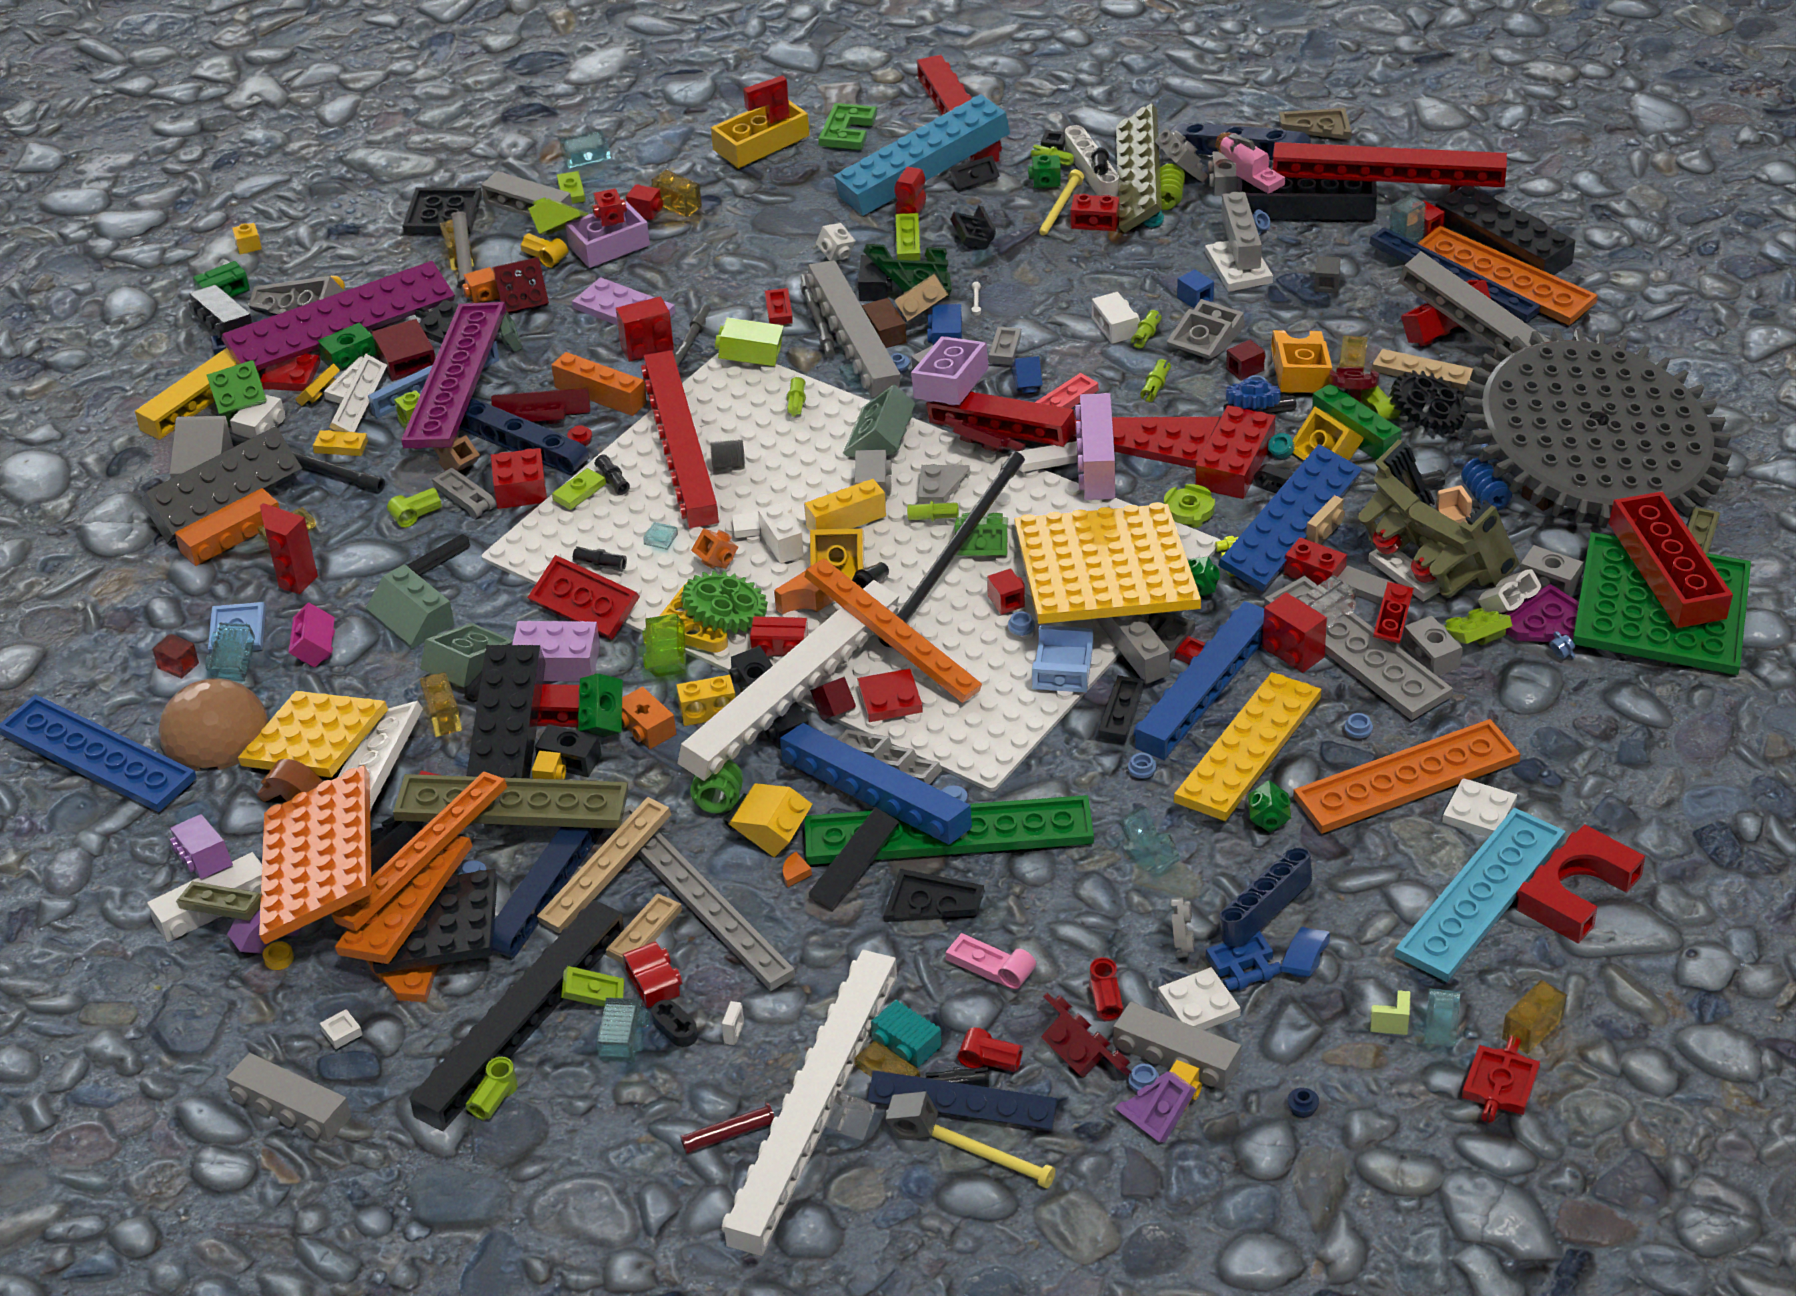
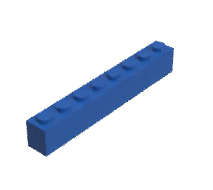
M1244 601L1237 610L1234 609L1229 620L1224 625H1220L1212 640H1208L1205 643L1203 650L1198 656L1192 658L1189 667L1178 675L1172 687L1164 691L1161 700L1156 705L1151 706L1148 715L1143 721H1139L1134 729V736L1136 737L1135 749L1161 760H1166L1262 644L1264 608Z
M805 723L800 724L780 738L782 761L934 838L951 844L972 828L970 804Z

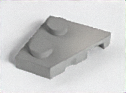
M921 465L918 504H930L931 501H934V504L946 503L950 499V495L959 489L960 481L964 477L968 478L970 476V465Z

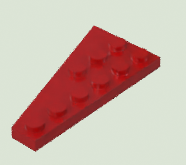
M1112 417L1114 452L1196 469V463L1214 432L1220 417ZM1076 430L1068 440V443L1077 441Z

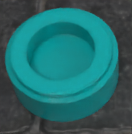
M1286 433L1274 435L1268 443L1271 455L1277 459L1289 457L1295 448L1291 436Z

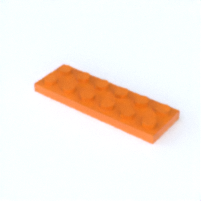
M456 836L357 931L348 928L335 945L337 954L389 964L473 847L470 838Z

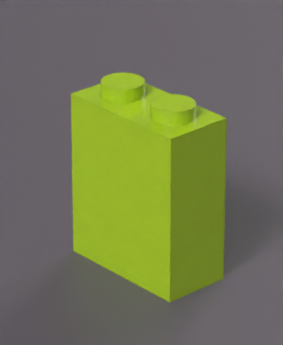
M727 318L724 326L720 325L719 335L716 336L715 349H719L718 358L776 366L782 346L784 326Z

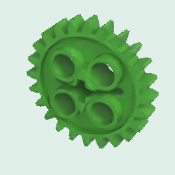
M712 571L710 576L705 572H702L701 577L694 575L693 580L688 579L687 585H684L681 598L682 608L688 610L687 616H695L694 622L703 621V627L711 625L713 631L722 628V631L726 633L728 629H731L735 634H737L739 628L744 632H747L748 627L752 628L753 616L765 617L768 602L765 601L766 595L761 594L762 589L754 588V582L746 583V577L737 579L735 573L731 577L727 576L725 571L722 572V575H718L715 571Z

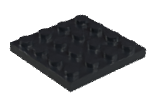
M479 870L452 875L389 964L373 961L372 966L375 974L492 956L498 882L496 870Z

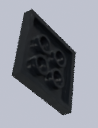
M416 187L402 225L403 232L415 235L421 233L436 235L454 234L451 214L465 212L468 234H470L482 198L481 188Z

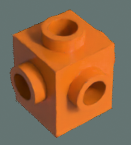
M703 528L691 551L702 559L701 562L712 569H715L716 566L727 569L739 547L730 541L732 536L722 530H718L716 533Z

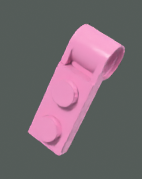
M963 933L958 936L946 951L947 961L1012 989L1020 988L1036 968L1034 957L1023 949H1016L1010 955Z

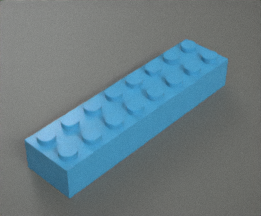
M982 94L973 97L966 103L955 107L946 114L937 117L928 124L917 128L908 135L899 138L890 145L881 148L879 151L835 174L834 179L839 197L862 216L896 198L895 184L906 167L922 169L925 181L1009 135L1010 130L1006 112Z

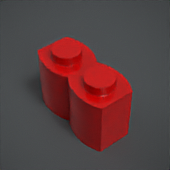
M906 167L897 180L894 188L896 198L898 199L895 207L896 214H920L925 206L926 194L923 189L925 175L922 169Z
M655 941L623 953L625 970L646 1008L653 1006L658 1001L680 996L679 986L683 984L678 969H672L670 966L671 960L666 948L661 949Z

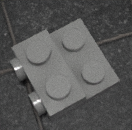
M1165 128L1154 142L1177 165L1203 183L1208 175L1202 170L1204 165L1200 162L1201 158L1195 153L1197 149L1188 141L1184 142L1186 138L1177 130L1173 133Z

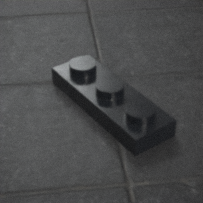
M1117 676L1099 728V739L1126 743L1144 690V679Z

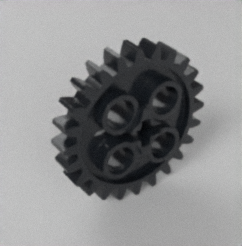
M1412 370L1411 374L1404 372L1403 376L1399 375L1397 380L1395 379L1389 393L1392 396L1390 402L1395 404L1394 409L1401 410L1399 416H1407V422H1415L1416 428L1424 426L1426 432L1432 429L1435 434H1438L1439 430L1444 434H1447L1448 430L1454 433L1456 429L1460 430L1466 413H1468L1461 411L1465 395L1457 394L1459 388H1451V382L1444 383L1443 377L1436 379L1433 373L1427 376L1424 371H1421L1420 375ZM1435 392L1436 395L1427 413L1423 412L1430 394Z

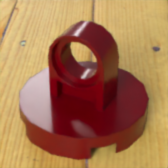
M1338 367L1336 373L1333 370H1330L1329 373L1330 384L1344 388L1345 393L1360 403L1362 389L1378 386L1379 373L1371 370L1370 374L1363 373V368Z

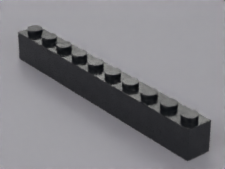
M594 899L586 908L582 909L577 918L561 931L560 936L544 949L537 961L525 970L524 975L508 988L506 994L497 1004L490 1007L484 1018L470 1029L468 1035L458 1045L452 1048L450 1054L440 1065L432 1070L430 1076L413 1090L409 1099L414 1118L443 1132L466 1107L467 1101L487 1075V1064L496 1057H507L510 1059L564 1000L562 998L563 973L566 967L570 966L590 971L605 955L606 949L624 930L622 912Z

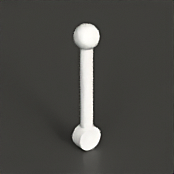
M979 282L972 283L974 307H972L971 311L974 316L981 314V308L979 307V289L981 285Z

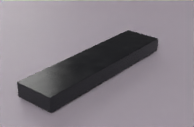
M875 807L808 892L809 897L833 912L898 829L899 821Z

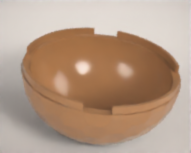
M205 679L184 687L168 702L159 723L160 745L166 757L195 771H201V768L218 767V770L240 763L238 756L260 734L262 728L269 722L261 700L244 685L228 679Z

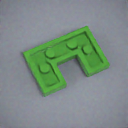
M834 103L818 138L819 146L862 150L867 139L866 130L849 129L851 124L872 126L877 116V107Z

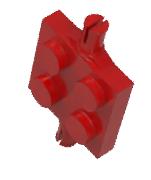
M1514 1036L1508 1038L1505 1049H1493L1479 1045L1463 1088L1462 1098L1485 1105L1481 1115L1482 1120L1485 1122L1488 1115V1122H1494L1498 1109L1521 1115L1525 1113L1539 1072L1540 1061L1526 1058L1517 1053L1521 1044V1039L1517 1036L1515 1042Z

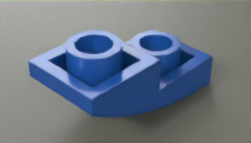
M1301 927L1286 952L1281 972L1291 973L1295 977L1311 976L1320 965V953L1330 943V932Z

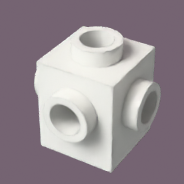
M842 223L823 226L816 244L829 261H837L849 258L856 241Z

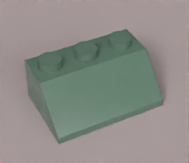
M895 384L890 386L862 407L843 453L846 456L855 457L856 451L886 450V456L894 455L901 446L899 442L907 431L906 425L913 417L912 410L915 402Z
M405 564L382 577L366 606L368 614L410 649L417 647L425 642L427 638L433 637L454 625L450 601Z

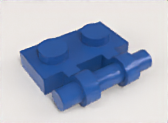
M1260 931L1247 943L1238 947H1231L1221 943L1206 948L1205 957L1217 976L1231 975V978L1223 980V984L1228 991L1233 989L1240 991L1248 988V984L1260 980L1266 982L1272 980L1274 975L1282 973L1279 962L1267 963V961L1273 959V950ZM1251 966H1254L1256 968L1255 970L1244 973L1242 970Z

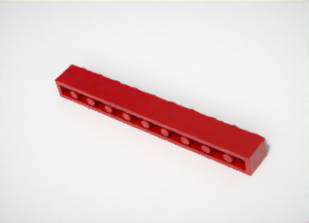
M1275 142L1273 170L1284 177L1505 188L1507 153Z
M673 351L644 355L645 365L641 366L643 380H645L646 392L649 395L659 439L663 440L661 442L664 456L669 455L666 456L668 471H673L670 472L672 486H677L675 488L677 503L682 502V504H679L681 518L687 520L689 528L719 523L716 498Z

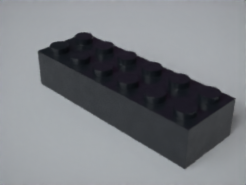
M1237 176V192H1245L1252 215L1259 209L1265 212L1270 220H1376V181L1285 177V185L1268 194Z
M1463 186L1436 202V207L1445 212L1443 227L1551 275H1556L1573 264L1576 240L1472 186Z
M486 645L466 776L478 777L484 771L501 778L530 779L546 665L540 645Z

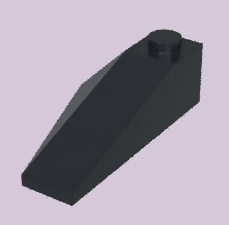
M394 816L381 823V828L371 831V877L417 834L423 821H396Z

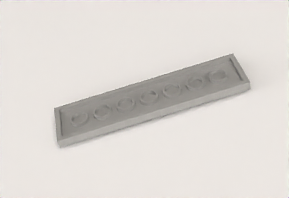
M1306 576L1265 597L1264 606H1267L1287 592L1326 616L1325 653L1410 720L1417 718L1452 697L1453 688L1393 642L1373 637L1375 629Z

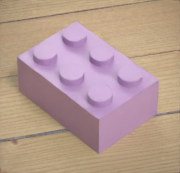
M625 201L627 212L624 213L625 222L602 227L599 218L595 219L593 213L565 223L568 246L589 268L650 245L647 221L627 201Z
M941 336L911 372L914 398L927 402L936 401L947 403L948 405H960L989 368L986 342Z
M517 621L512 645L541 646L546 662L543 681H580L582 677L595 674L600 640L597 622Z

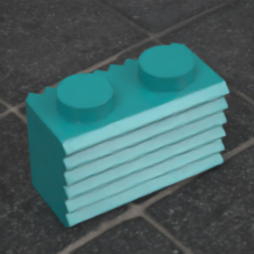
M897 999L871 1020L873 1041L879 1047L884 1048L886 1046L895 1052L898 1059L904 1063L909 1061L916 1067H920L921 1064H924L925 1060H928L929 1056L936 1053L937 1049H940L942 1046L941 1029L939 1026L931 1023L930 1020H926L925 1017L917 1014L916 1011L908 1008L907 1005L904 1006L902 1002L899 1003Z

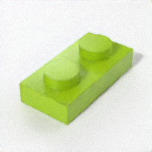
M567 966L564 970L562 998L619 1010L623 1005L624 978Z

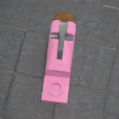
M1223 132L1218 136L1216 148L1227 159L1236 163V176L1268 194L1285 185V177L1269 168L1268 153L1254 146L1252 140L1231 132Z

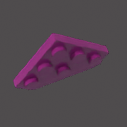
M1549 584L1536 595L1525 600L1518 608L1504 614L1509 615L1512 626L1506 628V634L1517 641L1551 642L1555 639L1553 633L1558 631L1561 636L1567 635L1573 641L1579 602Z

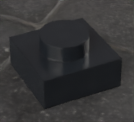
M1045 130L1041 146L1047 148L1056 147L1059 151H1063L1065 132Z

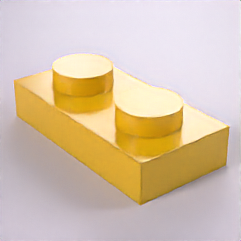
M333 363L295 400L300 406H303L307 401L315 402L322 395L320 390L322 388L326 390L336 380L334 376L340 369Z
M320 430L313 444L314 453L362 456L368 443L367 433Z

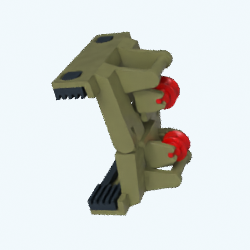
M1398 439L1375 462L1378 470L1374 477V482L1378 490L1358 515L1360 522L1365 525L1369 533V541L1371 544L1376 545L1377 550L1383 554H1394L1403 549L1410 541H1413L1420 548L1411 563V570L1415 578L1424 583L1437 580L1440 585V594L1445 598L1452 597L1471 581L1480 586L1489 583L1496 587L1501 579L1507 577L1520 564L1496 507L1484 500L1482 501L1484 505H1478L1479 510L1477 508L1474 509L1475 514L1473 512L1470 513L1471 518L1466 517L1467 523L1462 521L1460 524L1432 508L1430 504L1434 505L1435 501L1420 475L1411 448ZM1383 513H1385L1382 519L1376 525L1374 520L1381 516Z

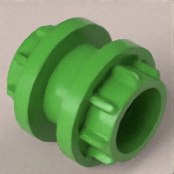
M728 760L717 774L713 773L705 781L694 775L690 788L693 801L702 810L718 814L731 810L739 800L743 784L742 771L736 763Z

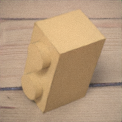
M934 273L895 299V303L907 321L947 296L948 293Z

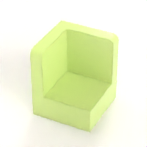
M1398 991L1396 1007L1372 1005L1370 1032L1408 1034L1410 991Z

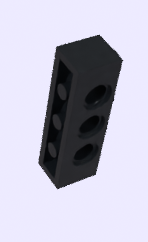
M761 646L731 656L729 675L733 684H738L742 693L773 665ZM795 701L785 715H779L773 721L769 729L765 730L768 739L770 741L773 740L777 747L781 749L780 738L802 723L809 725V720Z

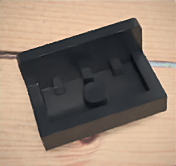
M978 205L974 216L958 212L952 213L950 220L962 243L969 248L979 247L988 249L990 242L995 238L996 229L984 207Z

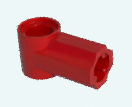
M1100 957L1093 960L1090 964L1089 989L1093 994L1097 1018H1101L1104 1021H1115L1123 1013L1116 976L1117 966L1113 960Z
M974 1027L967 1031L957 1058L962 1065L971 1069L980 1068L984 1064L1015 1072L1018 1071L1021 1064L1023 1046L993 1039L984 1029Z

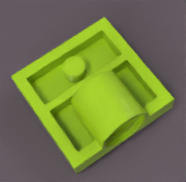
M1483 608L1469 611L1468 616L1463 618H1450L1445 621L1446 624L1444 625L1447 632L1460 643L1468 644L1476 640L1478 644L1484 645L1504 637L1506 628L1511 627L1512 622L1509 615L1499 614L1498 611L1488 612L1484 611Z

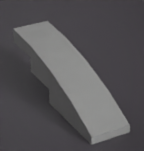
M847 729L837 739L929 785L942 772L939 762L917 758L914 749L893 746L889 736Z

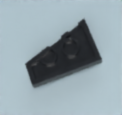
M900 869L883 915L884 922L976 916L985 892L984 885Z

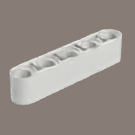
M1078 125L1067 127L1065 129V151L1074 155V164L1084 174V178L1097 196L1110 195L1118 197L1119 176L1107 161L1108 172L1101 176L1098 173L1095 174L1091 154L1098 148L1083 127Z

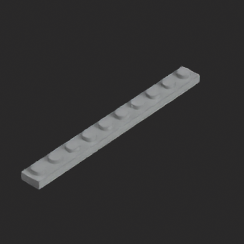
M632 804L625 807L621 825L636 810ZM656 831L637 852L644 862L770 991L795 977L794 968Z

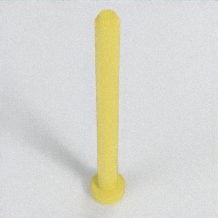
M1074 169L1069 173L1067 185L1039 229L1041 235L1048 234L1075 187L1082 184L1084 174L1081 171Z
M935 1124L932 1137L1037 1179L1038 1185L1041 1187L1049 1188L1054 1180L1056 1170L1052 1166L1045 1165L1041 1168Z

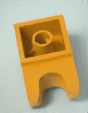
M1273 330L1271 353L1280 392L1290 394L1310 392L1313 394L1330 384L1329 373L1332 370V364L1322 331H1309L1308 337L1298 339L1289 336L1285 330Z

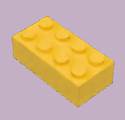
M789 101L790 117L770 124L766 120L765 106L752 111H746L711 127L713 150L737 168L744 167L755 160L764 158L766 155L810 136L808 113Z

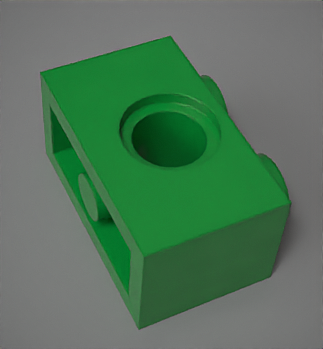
M360 323L317 340L321 359L329 367L334 363L340 370L351 366L359 357H364L365 354L371 357L377 355L373 335Z
M599 673L580 678L578 731L599 735L600 737L621 733L623 679Z

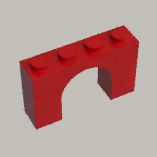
M1584 824L1576 833L1572 832L1569 835L1566 844L1561 849L1557 848L1544 866L1540 865L1537 868L1534 876L1528 883L1523 882L1517 892V897L1519 898L1517 911L1579 944L1595 927L1598 906L1568 891L1561 884V881L1573 875H1590L1627 893L1642 877L1645 855Z

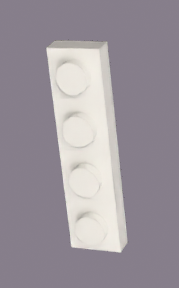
M365 354L329 428L338 432H355L368 406V395L374 393L387 364Z

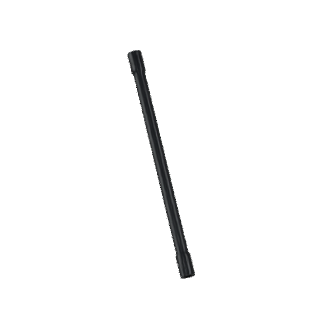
M230 432L233 446L251 439ZM293 452L303 468L348 481L375 492H381L384 489V478L368 473H360Z
M1016 451L1011 453L996 478L896 616L905 623H908L1001 491L1025 462L1022 454ZM878 638L879 642L885 647H892L882 638Z

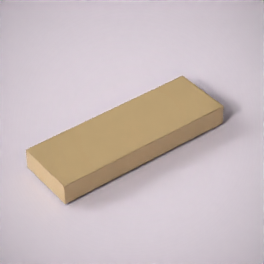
M657 893L606 949L607 957L624 964L623 953L654 942L682 911L681 903Z

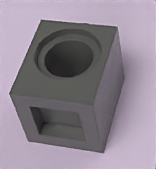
M1317 256L1314 292L1338 293L1341 257Z
M927 1092L892 1095L885 1118L887 1125L891 1127L897 1139L932 1136L938 1110Z

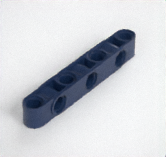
M1177 123L1170 130L1173 133L1175 130L1180 132L1186 138L1184 142L1188 141L1197 149L1195 153L1202 155H1212V152H1221L1220 145L1222 140L1232 133L1252 140L1254 146L1268 153L1269 160H1273L1275 142L1311 144L1310 137L1304 132L1272 128Z
M472 398L459 429L512 452L541 448L543 465L567 474H573L590 458L589 451L583 444Z

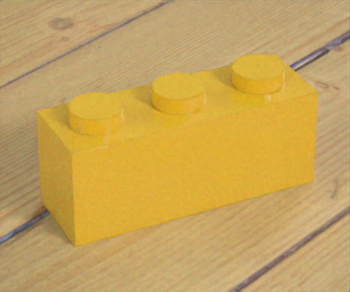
M870 479L805 502L806 527L809 531L818 529H852L886 516L885 492L874 479Z

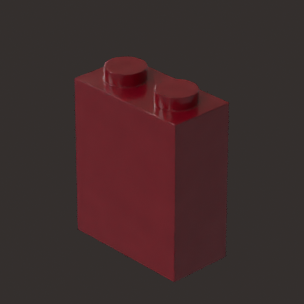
M417 319L371 332L377 356L381 362L387 364L385 370L391 381L408 377L434 364L436 359L434 348Z

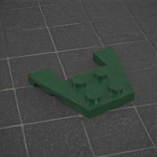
M865 245L863 252L905 293L935 273L948 293L945 297H949L952 286L950 273L947 272L949 264L946 259V248L927 247L924 255L928 261L894 260L885 245Z

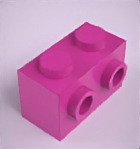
M308 602L293 617L288 653L314 668L322 660L326 661L333 651L331 645L335 634V629H333L335 617Z

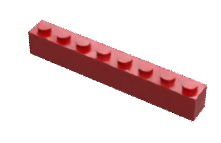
M942 55L917 60L918 80L941 115L972 99L970 94L965 92L963 83L958 81L956 73L952 72L949 62H946ZM998 140L968 158L972 162L993 156L995 162L1000 161L1001 141Z

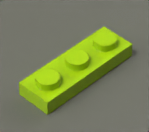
M918 213L896 214L897 260H920Z

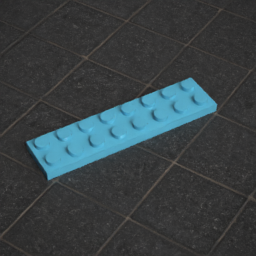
M1513 808L1395 948V957L1448 982L1517 898V892L1523 882L1528 883L1534 876L1537 868L1540 865H1544L1563 842L1566 831L1517 808Z

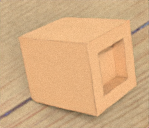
M1462 485L1439 490L1437 492L1436 510L1459 524L1462 521L1467 523L1466 517L1471 518L1472 499Z

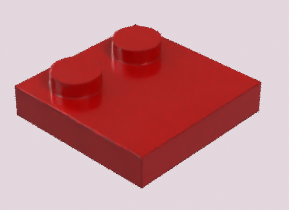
M305 353L266 367L260 380L263 389L304 391L312 383L321 363L319 355Z
M910 668L857 678L858 688L869 722L923 713L922 702Z

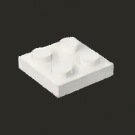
M1463 778L1443 814L1442 823L1490 837L1514 808L1517 794Z
M1212 967L1158 987V996L1172 1017L1199 1029L1205 1030L1240 1016V1006Z

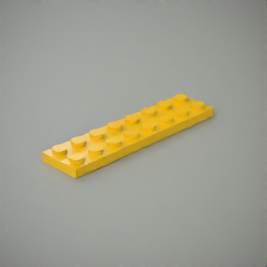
M1271 672L1174 793V803L1226 821L1319 701L1322 689Z

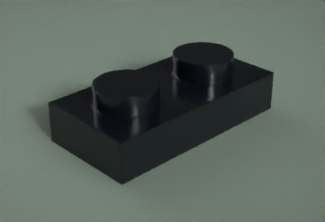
M993 156L950 169L957 191L1000 177Z

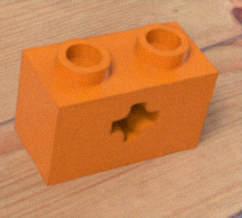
M643 686L622 697V728L626 727L637 742H642L650 750L677 735L674 714Z

